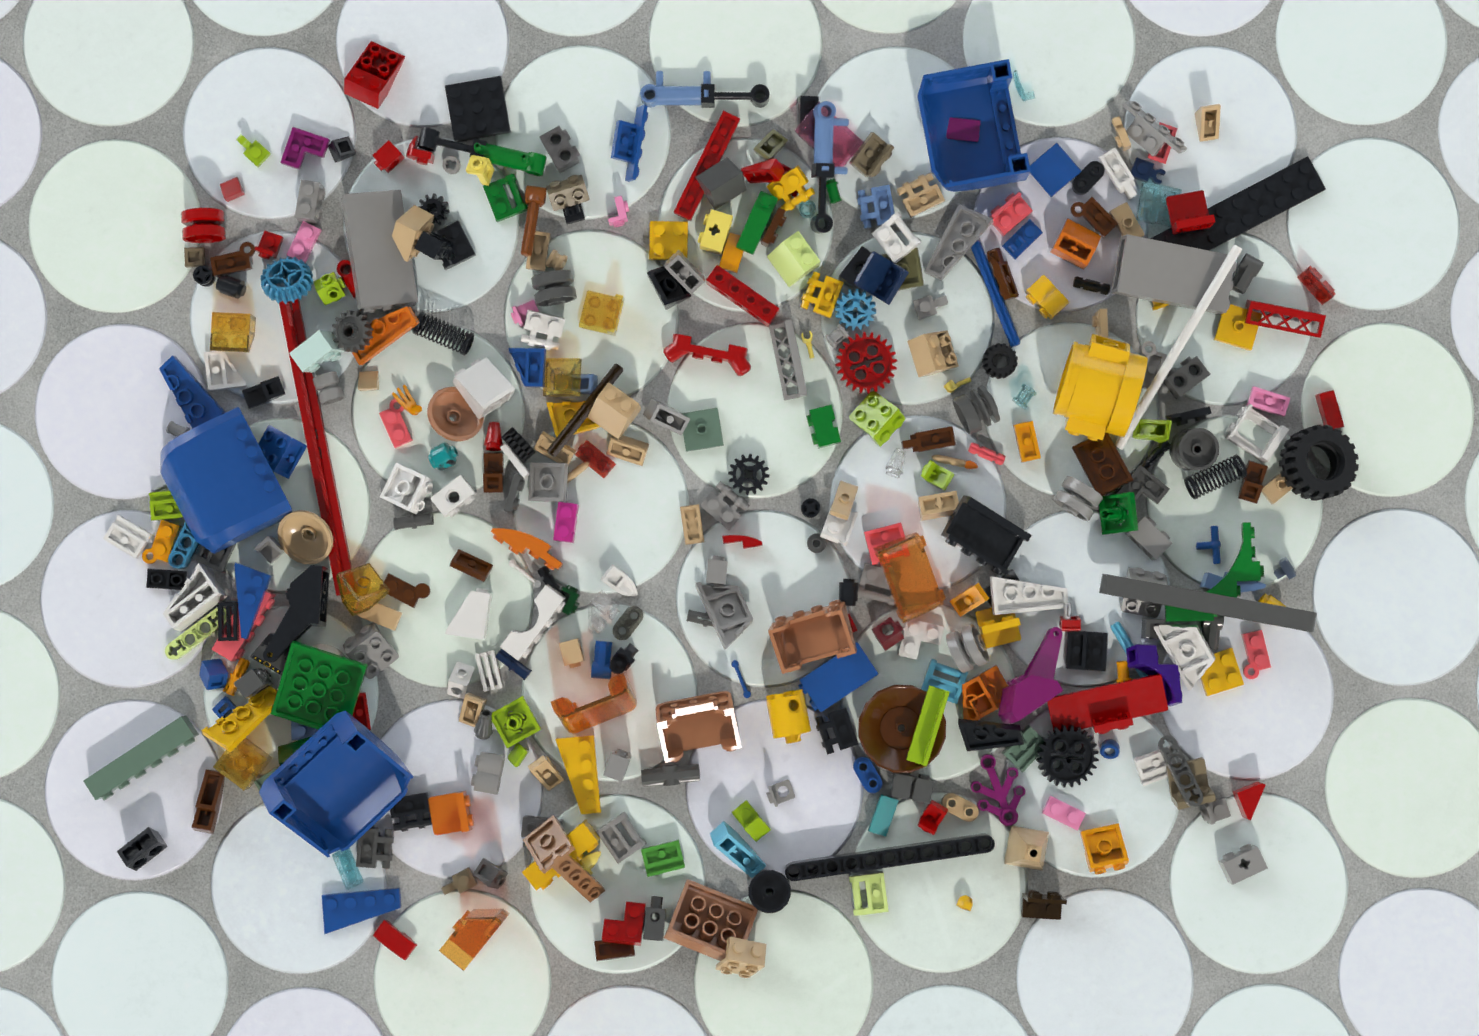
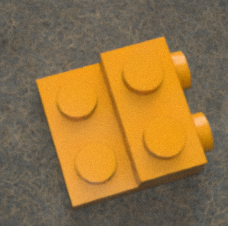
M1119 823L1080 832L1089 872H1095L1098 875L1105 873L1108 868H1114L1115 871L1124 869L1125 865L1128 864L1129 858Z

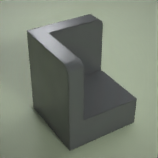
M1142 619L1141 638L1159 639L1153 626L1155 624H1165L1166 620Z

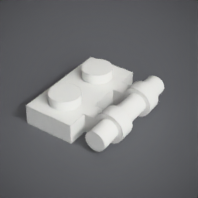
M527 310L523 329L530 330L529 336L522 334L520 342L527 343L529 346H541L549 351L550 349L558 350L559 343L552 342L553 336L561 338L565 318ZM536 333L547 334L546 340L536 338Z

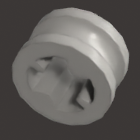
M448 156L443 161L442 166L447 173L456 174L459 172L461 164L456 157ZM449 161L456 162V165H454L455 169H447Z

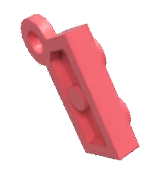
M395 399L391 400L389 409L379 414L394 448H398L413 441L401 415L404 408L402 406L399 409L394 408V404L397 402Z
M1262 630L1241 634L1249 663L1244 667L1243 674L1248 679L1257 678L1259 670L1271 668ZM1249 668L1254 669L1253 675L1248 674Z

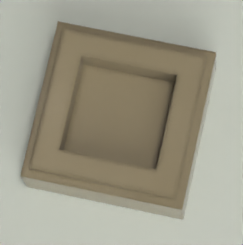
M204 247L184 248L186 268L206 266Z

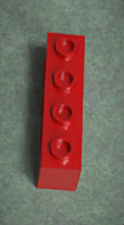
M716 265L706 279L708 286L767 327L770 326L779 313L780 308L718 265Z

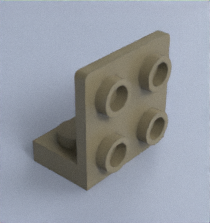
M1204 758L1188 760L1187 763L1204 797L1200 805L1216 801L1215 793L1208 784ZM1181 762L1172 764V766L1178 768L1181 766ZM1166 766L1172 802L1178 810L1189 808L1190 806L1185 803ZM1181 775V784L1189 785L1190 778L1187 775ZM1194 786L1184 789L1185 792L1190 791L1191 793L1189 800L1197 803L1196 800L1199 797L1198 795H1193L1191 791L1195 789Z

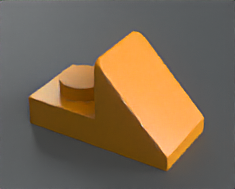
M977 583L949 602L961 617L986 602L989 597L981 585Z

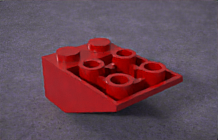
M371 41L344 78V94L379 109L393 85L405 56Z

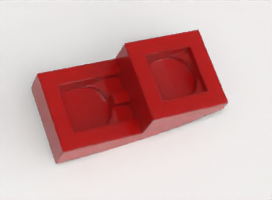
M722 536L723 544L742 541L743 549L763 545L762 541L748 536Z
M383 920L373 934L379 942L403 960H407L417 946L410 937L400 932L388 920Z

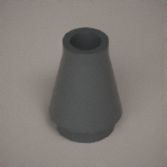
M482 710L480 712L479 719L475 725L474 733L479 739H488L493 734L492 712L489 710Z

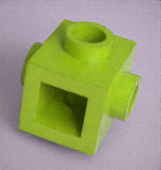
M335 272L325 274L320 279L314 281L316 292L324 305L339 301L342 297L346 296L343 289L346 287L341 277L337 278Z

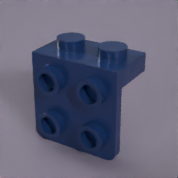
M873 251L857 275L854 284L890 305L909 272Z

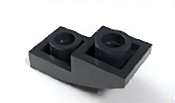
M148 569L146 588L182 590L187 580V571Z

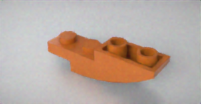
M492 528L490 531L494 534L493 538L501 544L503 542L509 544L508 549L517 555L519 552L524 554L529 549L528 554L537 560L541 557L546 561L544 565L551 570L555 568L560 570L563 566L562 562L549 554L552 546L541 539L512 529Z

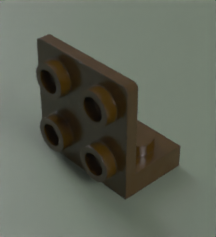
M1028 890V893H1022L1021 917L1061 920L1062 904H1067V900L1059 892L1047 891V894H1041L1040 891Z

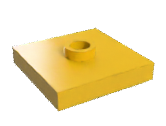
M1230 304L1227 312L1222 313L1220 316L1214 340L1251 351L1259 326L1244 323L1248 309ZM1252 311L1250 320L1258 321L1261 319L1262 314Z

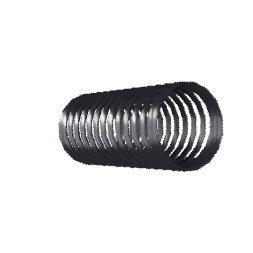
M423 311L419 313L417 318L420 323L412 329L413 334L420 335L425 339L428 338L433 343H440L445 348H452L453 351H460V354L464 356L469 352L474 340V333H469V331L465 333V329L461 331V327L457 330V326L453 328V324L449 326V322L445 325V320L441 323V319L438 320L433 315L430 317L429 314L426 315Z
M1236 454L1233 457L1231 456L1230 459L1227 458L1226 461L1222 460V462H1218V464H1214L1210 468L1191 474V477H1185L1184 483L1190 496L1193 499H1198V497H1201V494L1205 496V493L1209 494V491L1213 492V489H1220L1221 486L1228 485V482L1232 483V480L1236 482V479L1240 480V477H1247V469L1243 460ZM1232 464L1237 471L1238 477L1233 470ZM1228 466H1229V468L1231 469V471H1232V473H1233L1234 479H1233L1232 475L1230 474V471H1229V469H1228ZM1224 468L1226 469V471H1227V473H1228V475H1229V477H1230V480L1228 479V477H1227V475H1226V473H1225ZM1221 471L1223 472V474H1224V476H1225L1226 482H1225V480H1224L1223 477H1222ZM1217 473L1219 474V476H1220V478H1221V480H1222V483L1220 482V480H1219V478H1218V476H1217ZM1213 474H1214V476H1215V478H1216V480H1217V482H1218V485H1217V483H1216L1215 480H1214ZM1209 476L1211 477L1215 488L1213 487V485H1212V483H1211V481H1210V479H1209ZM1205 478L1207 479V481H1208V483H1209V485H1210V488L1208 487Z

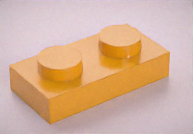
M1033 421L1013 425L1021 463L1040 459L1041 456Z

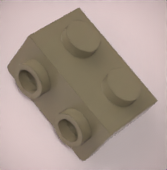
M871 132L849 163L865 177L873 178L881 171L882 164L891 157L894 146L885 143L878 135Z
M572 175L566 180L553 181L546 186L553 211L590 200L582 175Z

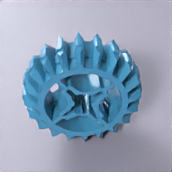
M289 256L286 259L280 257L279 261L273 260L272 265L267 264V269H263L261 287L265 295L272 301L276 300L278 304L282 301L285 304L288 301L294 303L295 299L301 300L302 295L307 296V291H311L313 274L308 264L302 259L298 260L296 257L291 259Z

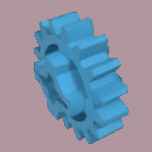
M849 289L848 295L842 293V299L838 298V305H835V311H838L835 313V317L840 318L839 324L845 323L846 329L852 326V331H855L857 326L862 330V325L864 324L868 327V320L874 321L873 315L876 314V309L874 308L876 303L871 302L872 296L866 297V291H863L861 294L859 289H856L855 293H852L851 289Z

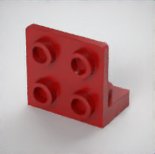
M1203 190L1166 197L1173 234L1210 228L1215 223L1214 214L1209 215Z

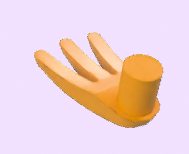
M403 385L406 396L400 388H397L402 400L393 392L392 396L411 415H418L422 411V407L416 404L406 385Z

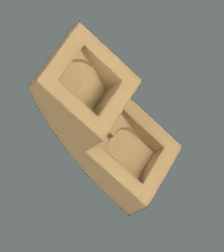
M364 598L357 616L395 631L402 612Z

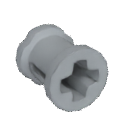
M838 324L832 333L826 334L824 337L836 349L837 345L845 338L848 339L849 335Z

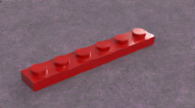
M723 110L674 210V214L689 221L692 220L705 194L695 177L721 161L740 122V118Z

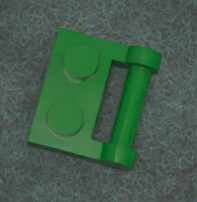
M510 174L502 179L491 182L489 186H483L497 222L528 210L527 204L523 202L516 184L515 174ZM509 184L517 205L513 209L503 187Z

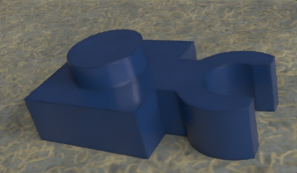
M1136 157L1131 174L1134 179L1147 183L1150 178L1154 184L1160 185L1162 180L1157 179L1156 175H1164L1166 171L1163 169L1154 170V163Z

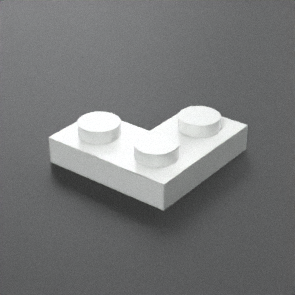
M906 618L903 630L904 639L901 640L898 655L917 660L921 641L940 645L944 627Z

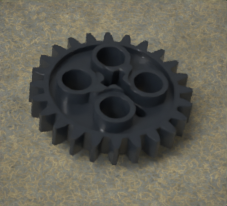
M1069 724L1068 729L1064 725H1061V730L1054 727L1053 734L1047 731L1049 737H1041L1044 740V744L1038 743V746L1042 749L1036 751L1041 756L1036 759L1038 763H1042L1038 766L1039 770H1044L1041 774L1044 777L1048 776L1047 780L1049 782L1054 780L1056 786L1061 782L1063 788L1066 787L1067 783L1070 787H1073L1074 782L1081 785L1080 779L1087 781L1086 775H1093L1090 769L1097 768L1093 762L1099 761L1094 756L1099 751L1093 749L1097 746L1095 742H1091L1093 737L1091 735L1087 736L1088 732L1085 730L1081 732L1079 726L1074 730L1071 724ZM1062 741V748L1056 750L1055 746L1057 742ZM1081 743V749L1075 752L1074 747L1076 744ZM1051 753H1057V754H1060V755H1068V753H1070L1072 756H1075V757H1077V756H1078V757H1079V756H1084V758H1083V759H1078V758H1075V757H1070V756H1068V757L1065 759L1063 756H1060V755H1058V756H1057V755L1051 756ZM1060 760V766L1053 768V763ZM1079 762L1078 769L1072 770V765Z

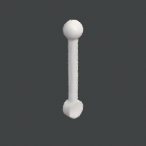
M515 560L509 561V566L521 572L534 583L536 588L541 586V581L531 577L516 564Z

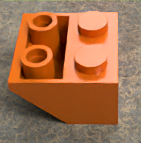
M1067 218L1050 253L1084 270L1098 246L1101 235Z

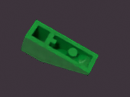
M760 191L736 248L754 255L776 208L777 197Z

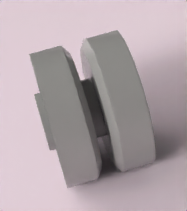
M1067 476L1062 483L1065 491H1057L1052 500L1068 513L1088 522L1094 514L1091 507H1098L1103 497L1085 483Z
M973 624L963 627L961 633L954 631L946 635L951 656L962 673L974 669V663L980 667L989 662L985 643Z

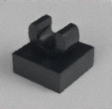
M581 203L563 209L567 225L585 220Z

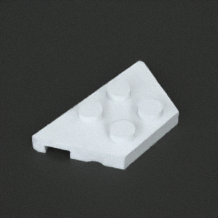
M1155 624L1153 628L1173 664L1178 665L1180 677L1188 691H1190L1215 661L1213 652L1198 625Z

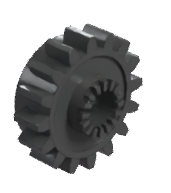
M347 310V313L341 312L342 318L336 317L335 319L338 323L332 324V327L336 328L335 331L331 332L332 335H336L333 341L339 342L338 348H344L345 352L356 353L358 350H364V346H369V341L373 338V328L370 325L372 322L367 320V315L361 314V311Z

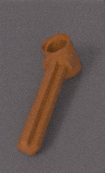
M526 186L525 202L528 205L521 247V255L525 257L532 255L539 207L545 205L546 187Z

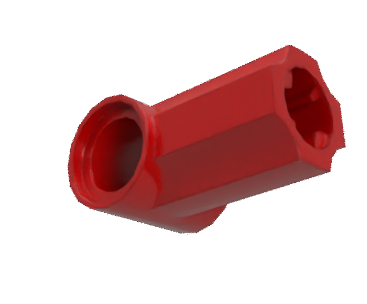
M342 260L337 265V272L342 277L353 298L356 299L352 268L348 274H343V268L351 266V262Z

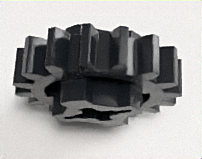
M749 454L748 458L741 455L742 460L739 461L735 458L736 465H730L733 471H729L728 475L733 476V478L729 479V482L735 483L732 487L733 489L740 488V494L744 490L746 491V496L749 495V491L756 495V489L763 491L761 485L768 484L764 479L770 477L769 474H765L769 468L763 467L765 461L759 462L758 455L755 459L752 458V454ZM752 462L755 463V465L746 466L744 463ZM739 468L741 477L737 480L736 471ZM761 469L762 478L759 482L756 476L757 472ZM745 470L754 472L752 474L754 481L749 477L747 479L744 478ZM744 483H751L754 487H744L742 485Z

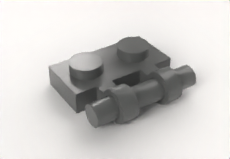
M370 828L358 839L356 867L376 868L378 860L382 861V868H390V861H392L393 857L391 854V844L394 843V837H392L393 829H385L384 836H379V828ZM378 843H384L383 854H378Z

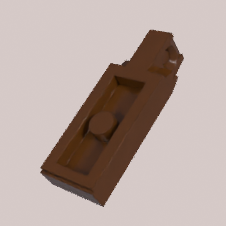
M1000 248L988 251V261L992 264L993 275L998 281L1001 296L1004 300L1019 297L1008 262L1004 261Z
M953 426L918 432L910 435L911 440L901 442L902 450L912 448L913 452H923L956 445Z

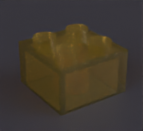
M245 738L231 752L225 750L213 768L244 791L250 789L273 757Z

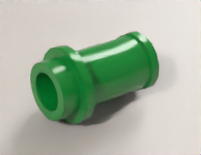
M835 178L826 181V190L830 204L842 201L837 187L839 183L836 182Z

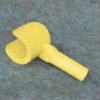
M809 331L810 338L805 339L802 332L801 340L806 344L810 359L814 358L811 343L813 334Z
M966 378L956 384L951 379L944 385V388L947 392L952 393L958 387L971 382V378Z

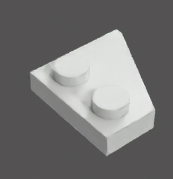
M223 350L203 352L209 391L247 387L245 381Z

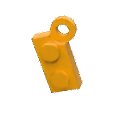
M161 520L151 549H146L142 553L143 561L148 564L155 563L157 559L169 562V555L182 526ZM150 552L153 554L151 560L147 558V554Z

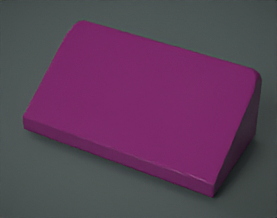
M950 118L946 133L947 139L978 142L980 120Z

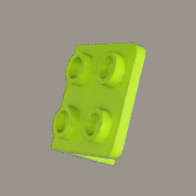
M871 391L849 415V419L869 434L880 447L890 439V436L896 429L902 426L906 419L896 406L874 391Z

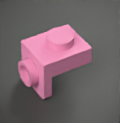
M622 196L614 197L619 216L608 218L610 226L620 227L625 225L624 222H628L626 212H629L627 200L623 201Z

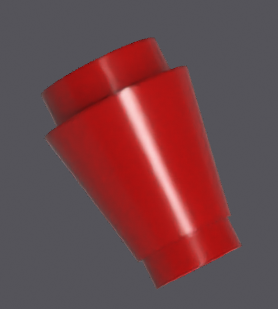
M489 422L484 441L488 451H500V447L503 445L500 423Z

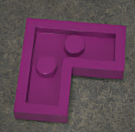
M292 127L280 163L300 170L306 153L324 158L330 140Z

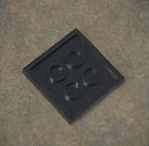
M501 76L445 85L455 142L511 133Z

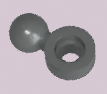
M821 533L812 534L808 538L807 547L811 552L820 553L825 549L826 539L820 537ZM819 540L820 546L815 547L813 541Z

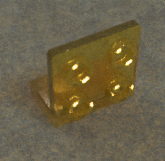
M587 291L579 327L616 336L625 300L624 296L616 294L614 297Z

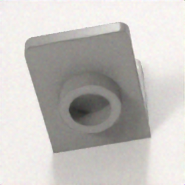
M789 780L769 786V792L766 793L770 804L774 803L775 807L782 802L795 798ZM786 786L789 789V794L786 797H780L778 795L779 787Z

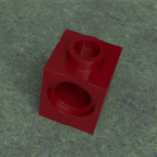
M891 617L871 629L885 651L904 639L902 634L904 629L898 621L894 622ZM888 631H893L892 634L886 635Z

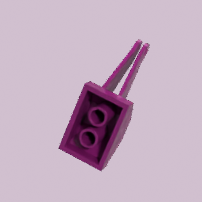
M1053 627L1047 631L1024 674L1010 679L1007 682L1008 686L1003 688L998 714L1003 723L1011 724L1020 721L1064 691L1058 681L1054 680L1062 640V630L1060 628Z

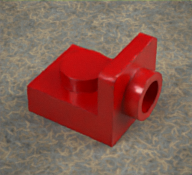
M264 230L259 246H255L254 250L259 253L258 256L269 260L271 257L276 259L284 238Z

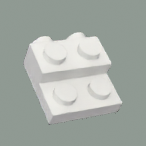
M396 463L380 498L417 515L418 511H422L425 506L424 498L426 494L431 493L433 489V480Z

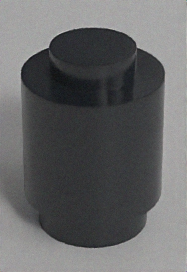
M221 275L216 282V290L230 297L239 299L246 292L245 282L240 279Z
M843 579V582H839L840 602H845L846 606H856V601H858V583H854L855 579Z

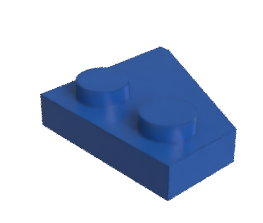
M509 348V353L513 357L523 385L525 387H545L546 349Z

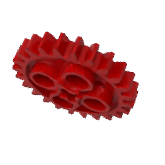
M863 332L861 338L856 333L855 340L848 337L849 344L846 342L842 343L845 349H838L842 356H836V359L840 362L836 363L835 367L841 368L837 371V374H843L840 381L847 380L845 387L853 385L852 391L859 388V394H861L863 389H866L867 394H869L870 389H873L876 393L878 386L884 389L883 382L890 384L888 377L894 378L895 375L891 371L897 370V367L892 364L896 363L897 359H892L896 352L889 351L892 345H885L887 339L881 342V335L873 338V332H871L869 337ZM868 347H875L877 354L874 356L869 355L867 352ZM857 353L859 360L857 362L851 361L849 354ZM877 357H882V360L871 362L869 367L862 365L856 369H850L851 366L862 364L864 359L871 361ZM874 365H881L883 372L880 374L874 372ZM863 371L866 377L863 380H859L856 378L855 373Z

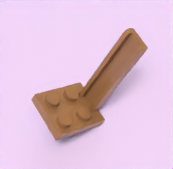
M554 815L523 839L536 864L544 874L553 868L590 903L605 891L604 887L569 855L575 850V847Z

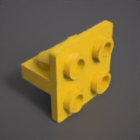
M992 608L975 612L980 635L986 649L1021 640L1018 627L1021 624L1019 617L1016 618L1015 613L993 615Z

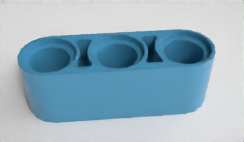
M186 521L168 558L169 564L173 568H187L192 561L193 553L196 552L199 546ZM189 537L192 543L187 548L184 542ZM179 555L183 557V562L180 565L176 562V558Z

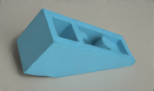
M725 821L710 833L713 845L751 878L766 867L762 859Z

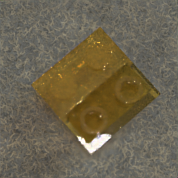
M212 312L210 351L249 353L255 337L256 317L251 314Z

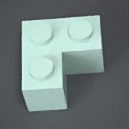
M318 330L289 354L302 372L313 373L320 368L322 362H335L341 358L344 348H338L339 342L333 341L336 336L332 335L331 332Z

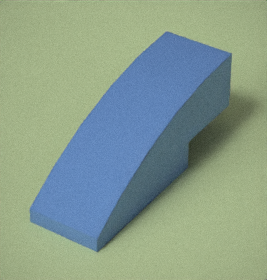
M1209 572L1204 573L1200 587L1209 590L1220 582L1224 576L1220 577ZM1258 581L1237 582V585L1241 587V592L1255 591L1266 587V584Z

